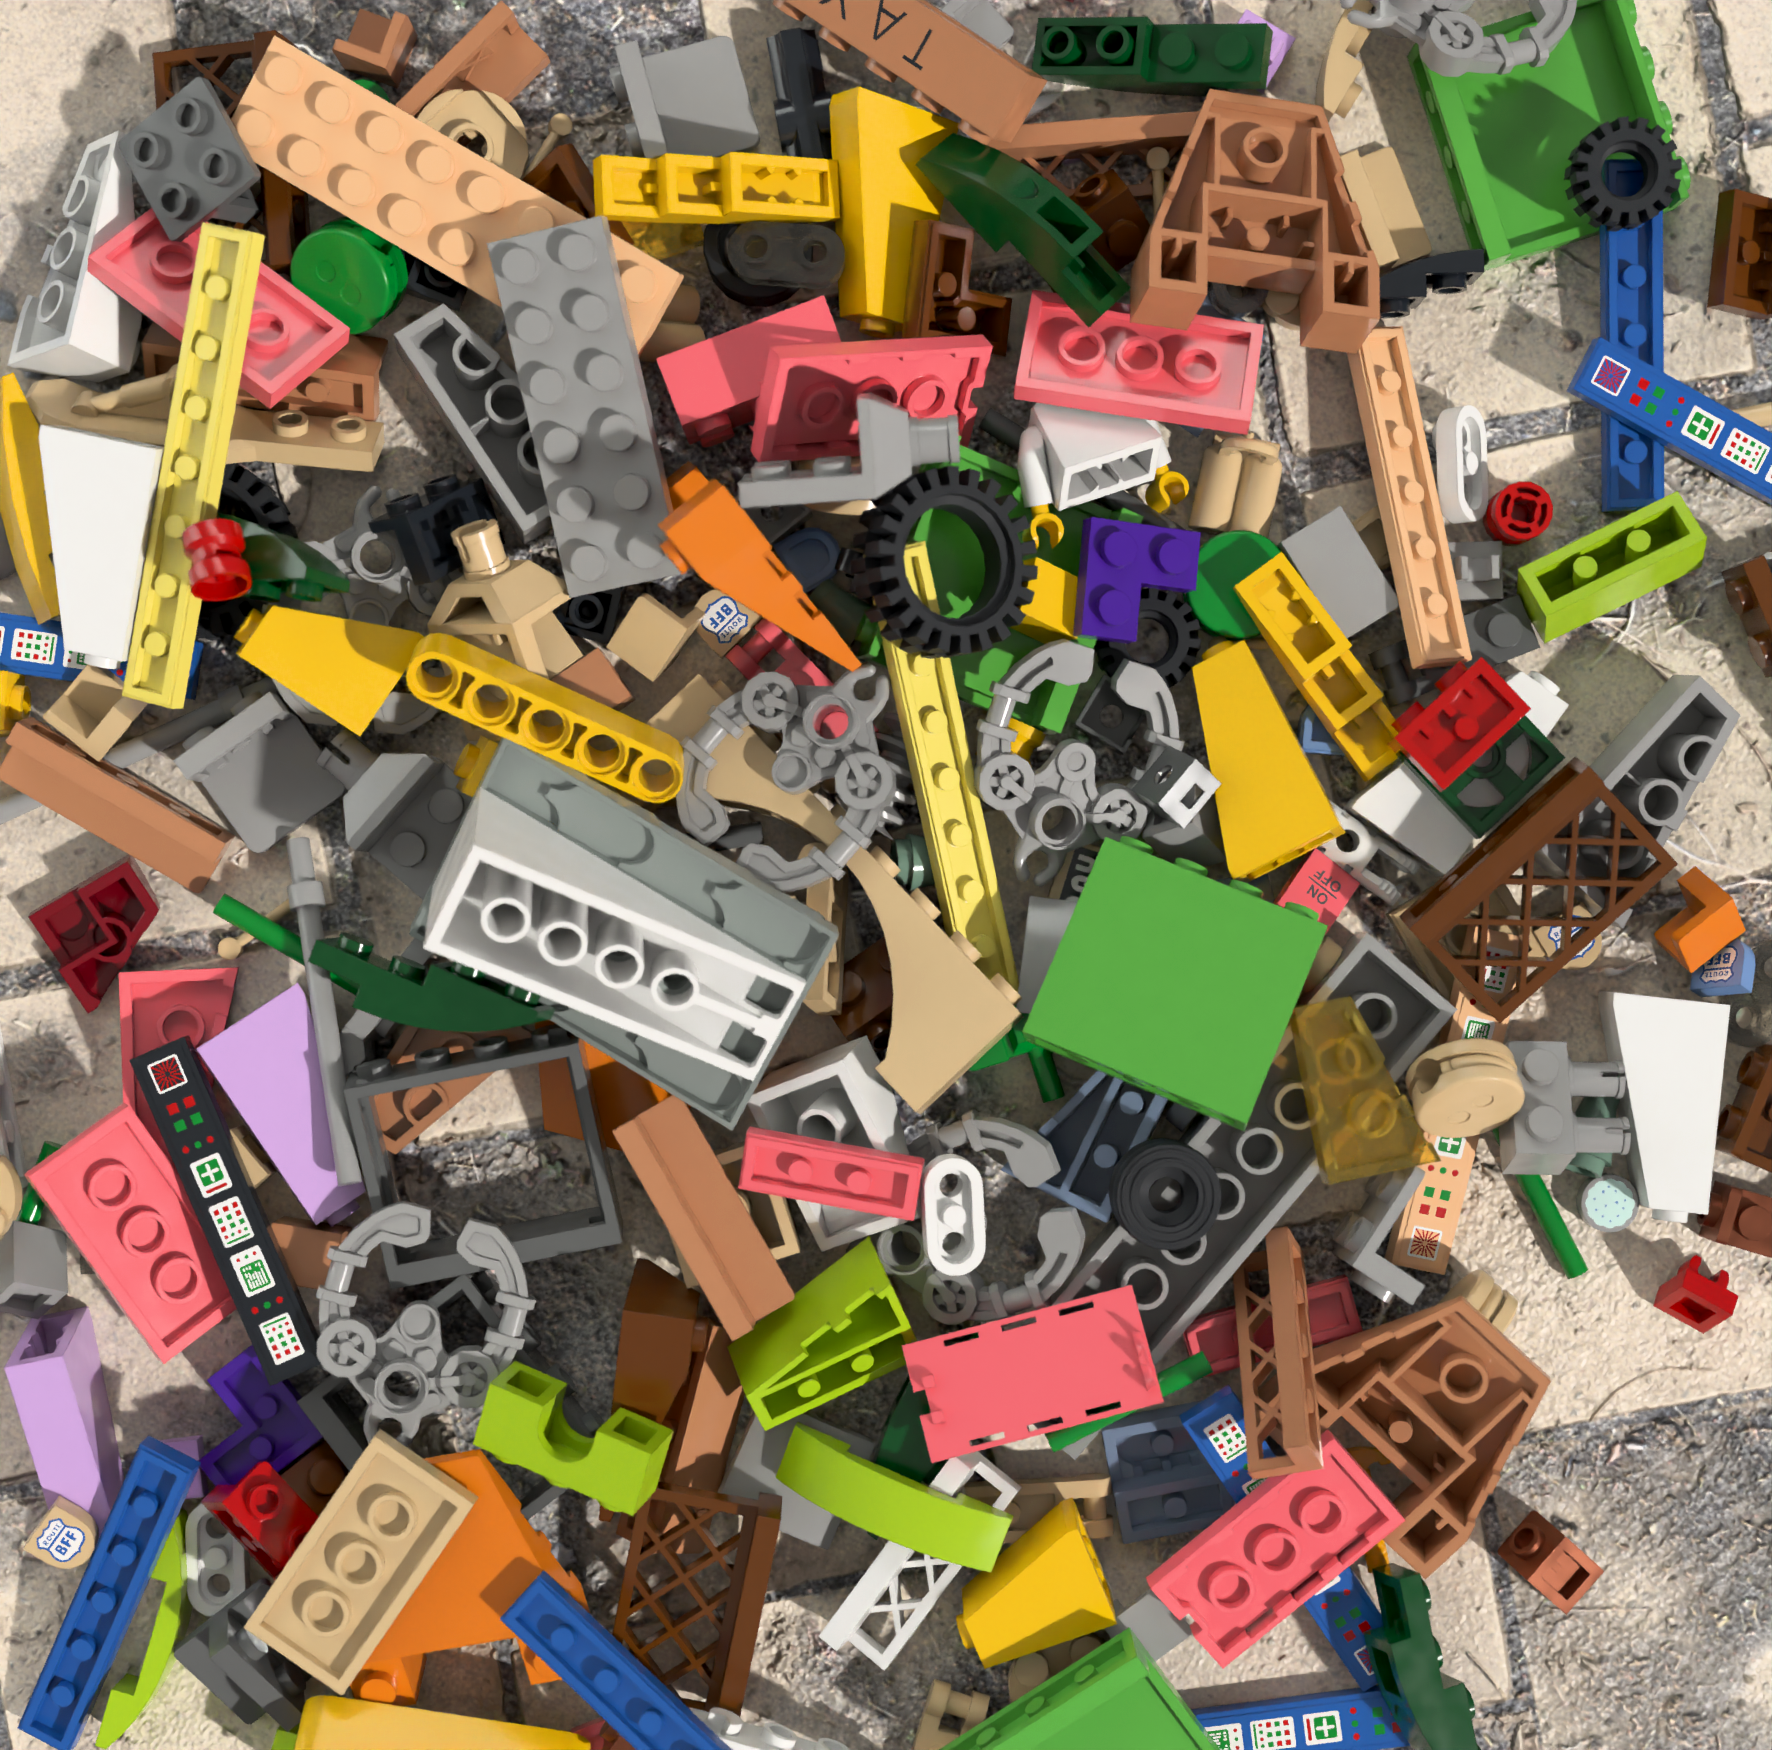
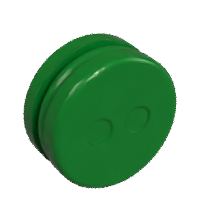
M349 217L331 220L306 236L295 249L291 260L290 276L292 285L350 328V334L365 332L392 314L402 303L407 291L408 271L400 248Z
M1234 530L1223 532L1210 538L1199 548L1196 590L1186 593L1181 592L1183 604L1187 602L1193 609L1190 613L1194 620L1198 619L1200 629L1212 637L1222 636L1228 640L1235 641L1251 639L1261 634L1233 588L1282 552L1276 544L1258 533Z

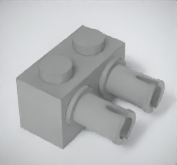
M1507 1041L1505 1046L1510 1049L1514 1056L1517 1075L1521 1080L1525 1099L1519 1112L1508 1122L1499 1126L1502 1174L1561 1175L1571 1160L1575 1158L1576 1153L1628 1154L1631 1133H1623V1129L1630 1128L1627 1117H1576V1114L1572 1111L1571 1100L1572 1097L1623 1098L1626 1077H1618V1073L1625 1072L1622 1061L1573 1062L1568 1056L1567 1042Z

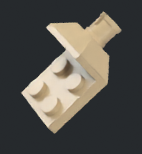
M486 519L478 520L457 528L451 533L454 545L457 546L464 567V575L448 584L427 624L430 634L444 633L454 636L549 680L531 624L571 599L569 598L566 581L530 560H509V557L505 554L498 533L499 527L495 519H490L489 521H486ZM440 660L446 677L452 673V670L448 664ZM488 684L478 688L480 695L487 701L500 702L508 697L506 692L497 685ZM539 710L533 714L535 720L543 726L552 727L563 722L561 716L552 710ZM460 718L468 741H478L481 735L492 741L501 740V736Z

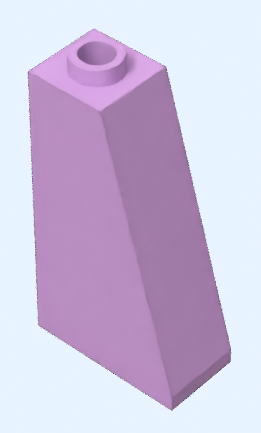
M297 983L196 1048L195 1051L311 1222L317 1225L326 1219L331 1227L360 1207L355 1198L366 1192L363 1180L357 1184L338 1186L314 1024L305 994Z
M85 1306L43 1315L40 1319L31 1318L4 1369L48 1510L59 1495L84 1509L94 1518L100 1537L124 1482V1474L89 1307Z

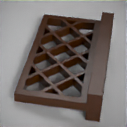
M272 30L254 33V40L152 53L156 110L175 95L173 93L171 68L193 65L204 74L203 78L208 79L212 87L217 85L234 100L226 110L231 119L252 80L251 78L239 95L227 86L220 78L236 59L252 58L254 76L274 35L297 49L298 47L278 31ZM214 62L210 69L203 65L204 63ZM256 164L261 174V192L257 196L256 201L262 211L246 223L237 222L233 228L248 231L252 225L265 235L266 260H261V262L277 274L290 276L291 260L295 249L306 236L311 234L308 193ZM262 212L263 224L257 219Z
M1574 757L1399 917L1409 930L1500 1024L1677 866L1678 863L1604 785L1603 780L1590 766ZM1598 797L1611 811L1609 836L1578 835L1579 813ZM1621 822L1634 836H1620ZM1568 824L1567 835H1556ZM1545 844H1567L1565 876L1533 875L1535 853ZM1577 845H1609L1606 877L1575 876ZM1620 845L1644 846L1657 860L1639 877H1617ZM1524 864L1523 875H1512ZM1501 884L1522 885L1520 916L1489 915L1490 894ZM1533 885L1564 886L1562 917L1531 916ZM1575 886H1606L1604 908L1594 917H1573ZM1617 887H1626L1619 895L1616 896ZM1479 905V915H1468ZM1456 925H1478L1476 956L1451 955L1438 941ZM1488 925L1520 926L1518 956H1486ZM1530 926L1561 927L1560 948L1549 957H1528ZM1572 927H1582L1571 937ZM1461 965L1476 966L1475 980ZM1486 966H1517L1516 987L1496 1003L1484 990ZM1527 967H1537L1527 976Z
M658 1482L656 1491L636 1512L612 1636L621 1644L624 1639L630 1647L628 1651L636 1659L638 1658L688 1708L692 1707L709 1712L712 1708H722L731 1711L739 1717L741 1715L781 1523L782 1496L759 1492L758 1500ZM651 1499L676 1503L687 1519L661 1534L648 1516ZM693 1507H698V1508H703V1509H701V1510H699L698 1512H696V1511L693 1509ZM718 1512L742 1515L743 1521L740 1532L720 1545L703 1523ZM694 1528L710 1551L685 1567L669 1543ZM646 1531L652 1541L642 1547ZM737 1548L733 1564L727 1554ZM660 1550L676 1573L650 1588L637 1570L638 1563ZM718 1561L729 1576L730 1584L727 1588L708 1599L692 1576ZM683 1582L699 1605L674 1620L658 1598ZM635 1585L641 1595L631 1601ZM726 1602L722 1618L716 1608ZM649 1604L665 1627L640 1642L628 1626L627 1618ZM707 1615L718 1630L719 1638L697 1652L682 1630ZM673 1637L688 1659L663 1674L648 1651L668 1638ZM714 1657L711 1671L705 1662ZM696 1669L708 1685L706 1701L681 1698L671 1683Z

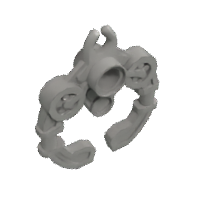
M1340 0L1341 7L1346 10L1351 9L1357 0ZM1367 0L1373 5L1371 14L1356 9L1349 12L1347 19L1351 24L1368 29H1380L1383 33L1394 38H1409L1418 44L1420 57L1427 67L1444 77H1459L1466 72L1503 75L1510 73L1516 65L1529 63L1530 67L1545 65L1549 58V53L1555 49L1573 21L1577 0H1529V8L1538 24L1524 28L1519 35V40L1507 42L1504 34L1499 33L1484 37L1482 28L1472 17L1462 13L1468 10L1475 0Z
M371 485L358 499L354 510L352 527L322 544L316 541L304 542L332 561L350 580L349 593H339L343 599L347 619L388 626L397 607L404 600H408L416 612L431 617L448 584L462 576L456 569L432 583L414 585L395 531L391 530L372 534L368 522L373 520L370 507L381 497L382 491L379 486ZM390 488L386 492L388 501L401 496L398 489ZM368 541H380L391 552V565L382 574H373L367 571L361 563L360 552ZM323 593L322 598L327 596L329 593ZM281 594L280 602L263 604L262 614L268 605L300 610L298 608L302 600L293 599L285 594ZM441 663L439 669L428 667L430 675L445 677ZM271 677L282 699L307 723L337 726L338 722ZM391 691L372 718L373 731L404 735L429 721L440 709L421 701L413 694Z
M1066 639L1049 642L1032 650L1016 662L999 682L992 680L989 691L994 693L986 719H979L976 726L979 733L977 763L973 767L974 786L979 797L985 803L996 810L1003 811L1019 836L1013 856L1017 880L1026 882L1030 878L1031 874L1026 862L1028 855L1033 851H1042L1047 855V867L1040 873L1035 874L1033 879L1034 885L1043 887L1058 874L1068 852L1100 839L1104 840L1105 837L1118 842L1121 836L1137 838L1146 826L1147 815L1152 809L1132 791V788L1168 745L1182 752L1185 741L1179 739L1178 715L1172 694L1165 681L1156 669L1124 658L1111 678V689L1122 702L1145 710L1148 729H1146L1143 739L1153 743L1145 769L1133 766L1130 775L1132 780L1127 786L1121 783H1106L1096 789V758L1093 750L1080 740L1066 739L1054 748L1053 753L1039 769L1033 771L1028 761L1011 751V742H1015L1018 731L1008 727L1016 701L1028 704L1031 696L1030 692L1045 679L1070 686L1087 682L1092 675L1094 649ZM1167 775L1160 783L1164 782L1168 778ZM1062 806L1063 816L1059 824L1052 829L1043 830L1042 819L1045 813L1052 807Z
M872 663L863 664L853 672L850 670L846 671L833 686L795 685L789 677L776 671L763 672L749 680L744 689L733 694L717 707L713 705L707 712L711 718L692 739L686 736L680 743L685 748L683 753L684 776L681 789L676 794V802L682 827L707 847L724 835L730 826L725 807L706 791L709 771L718 763L710 754L728 733L738 740L744 733L742 729L750 724L769 734L783 733L782 745L772 767L773 781L784 792L797 795L804 793L809 788L826 779L835 778L836 792L844 804L848 806L845 818L841 815L835 822L843 831L824 853L814 846L808 853L809 856L788 862L770 846L750 843L743 848L736 863L753 872L754 877L781 892H792L809 888L831 877L839 881L846 873L842 868L860 847L866 850L872 843L870 838L879 823L884 807L890 804L897 790L895 773L886 760L879 756L873 720L883 710L888 700L890 679L886 675H880L876 679L875 695L872 699L863 701L855 696L853 692L854 684L857 680L873 677L876 673V667ZM835 711L846 713L848 716V726L845 732L835 739L822 738L820 724L823 718Z
M976 1110L963 1114L960 1121L945 1126L940 1122L928 1126L925 1134L907 1146L909 1156L925 1158L923 1170L932 1159L943 1154H953L952 1148L969 1142L976 1152L987 1147L1004 1151L1013 1175L1027 1187H1038L1061 1171L1051 1143L1041 1135L1024 1125L1003 1118L980 1116ZM1076 1207L1051 1208L1044 1213L1039 1220L1037 1236L1046 1260L1039 1270L1034 1269L1024 1275L1025 1285L1007 1290L1002 1280L994 1282L988 1287L984 1286V1280L976 1269L959 1276L947 1275L937 1270L924 1253L921 1217L914 1219V1221L869 1235L877 1249L878 1256L888 1278L896 1276L920 1292L923 1298V1305L933 1319L945 1325L961 1324L965 1320H1000L1015 1316L1016 1312L1034 1307L1036 1310L1049 1307L1051 1304L1050 1296L1066 1282L1077 1265L1083 1250L1086 1233ZM984 1213L985 1231H986V1229H987V1218H986V1215H985V1213ZM903 1231L913 1234L918 1239L921 1247L920 1253L913 1252L907 1248L902 1238ZM952 1232L946 1235L943 1240V1249L953 1250L958 1247L961 1241L960 1233ZM868 1236L852 1241L846 1249V1253Z
M400 1201L373 1212L354 1227L339 1246L330 1245L327 1258L331 1259L325 1284L319 1285L316 1298L320 1299V1335L317 1340V1358L324 1370L337 1377H348L368 1403L363 1430L368 1445L378 1432L379 1423L386 1418H394L400 1423L402 1428L401 1434L395 1440L407 1447L412 1443L418 1432L421 1417L452 1404L460 1408L480 1407L485 1402L490 1382L509 1367L517 1350H522L525 1337L521 1335L527 1311L534 1309L536 1298L528 1294L525 1270L516 1248L498 1225L469 1218L457 1238V1252L469 1264L495 1271L500 1287L498 1288L495 1301L505 1304L498 1329L487 1327L484 1340L487 1342L483 1347L478 1345L461 1346L451 1353H447L442 1344L440 1314L437 1308L430 1302L417 1300L409 1303L390 1329L377 1336L369 1321L358 1315L351 1314V1307L355 1306L358 1294L348 1291L354 1266L365 1268L369 1257L368 1254L381 1242L405 1248L425 1243L431 1232V1207L407 1201ZM395 1371H409L418 1379L419 1388L409 1396H398L389 1390L386 1378Z

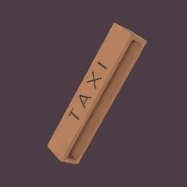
M773 0L772 2L776 8L796 20L803 21L807 15L821 24L822 27L818 35L835 47L848 52L851 46H854L866 54L868 58L864 65L878 76L892 83L899 76L914 86L911 97L926 108L941 114L945 107L962 118L958 128L984 145H988L991 139L1012 143L1048 81L927 0Z

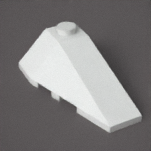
M119 130L89 143L86 147L62 207L63 214L70 220L66 229L56 239L54 245H47L41 263L50 266V270L39 297L36 298L28 294L20 312L8 366L14 369L101 382L130 372L138 358L140 342L137 338L142 321V312L88 272V256L135 221L132 172L118 146L119 141L127 134Z

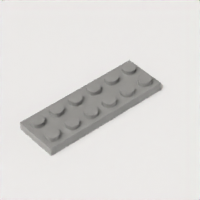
M597 216L487 243L569 598L681 574L659 547L668 538L657 525L674 511L607 217Z

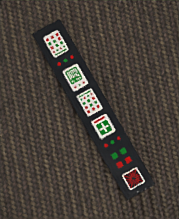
M181 1037L131 1059L130 1063L269 1385L272 1386L320 1365L321 1363L317 1358L318 1333L190 1037Z

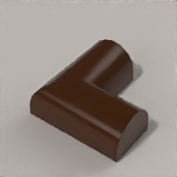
M930 219L914 221L902 338L983 334L993 346L991 356L1006 357L1012 298L968 289L975 230Z

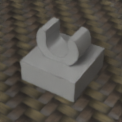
M1502 541L1448 542L1460 602L1499 601L1504 599Z

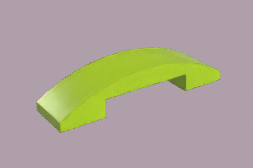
M797 1422L795 1424L775 1477L788 1488L833 1515L891 1542L957 1565L987 1572L993 1570L1013 1515L960 1492L956 1498H953L850 1453L851 1445L802 1423Z
M180 1509L150 1577L167 1583L140 1676L127 1673L111 1689L95 1744L97 1747L107 1749L151 1703L176 1661L174 1646L184 1639L187 1633L193 1606L187 1594L188 1575L185 1526L188 1514L185 1509Z

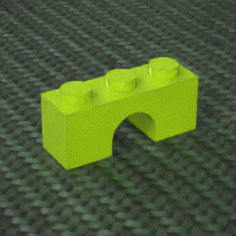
M514 1361L490 1382L473 1445L491 1452L501 1462L517 1464L544 1476L552 1485L561 1488H571L597 1500L602 1507L614 1512H624L633 1516L656 1491L674 1430L620 1407L597 1430L595 1438L584 1437L569 1426L563 1414L562 1403L568 1383L518 1361Z

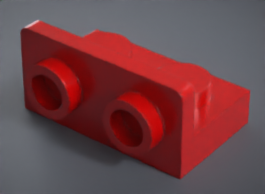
M1482 657L1469 668L1461 661L1456 663L1434 684L1441 694L1431 704L1424 708L1416 701L1391 724L1398 734L1387 743L1394 752L1400 749L1440 792L1445 790L1531 710L1525 701Z
M266 1461L256 1463L236 1485H217L201 1501L274 1581H276L319 1518Z

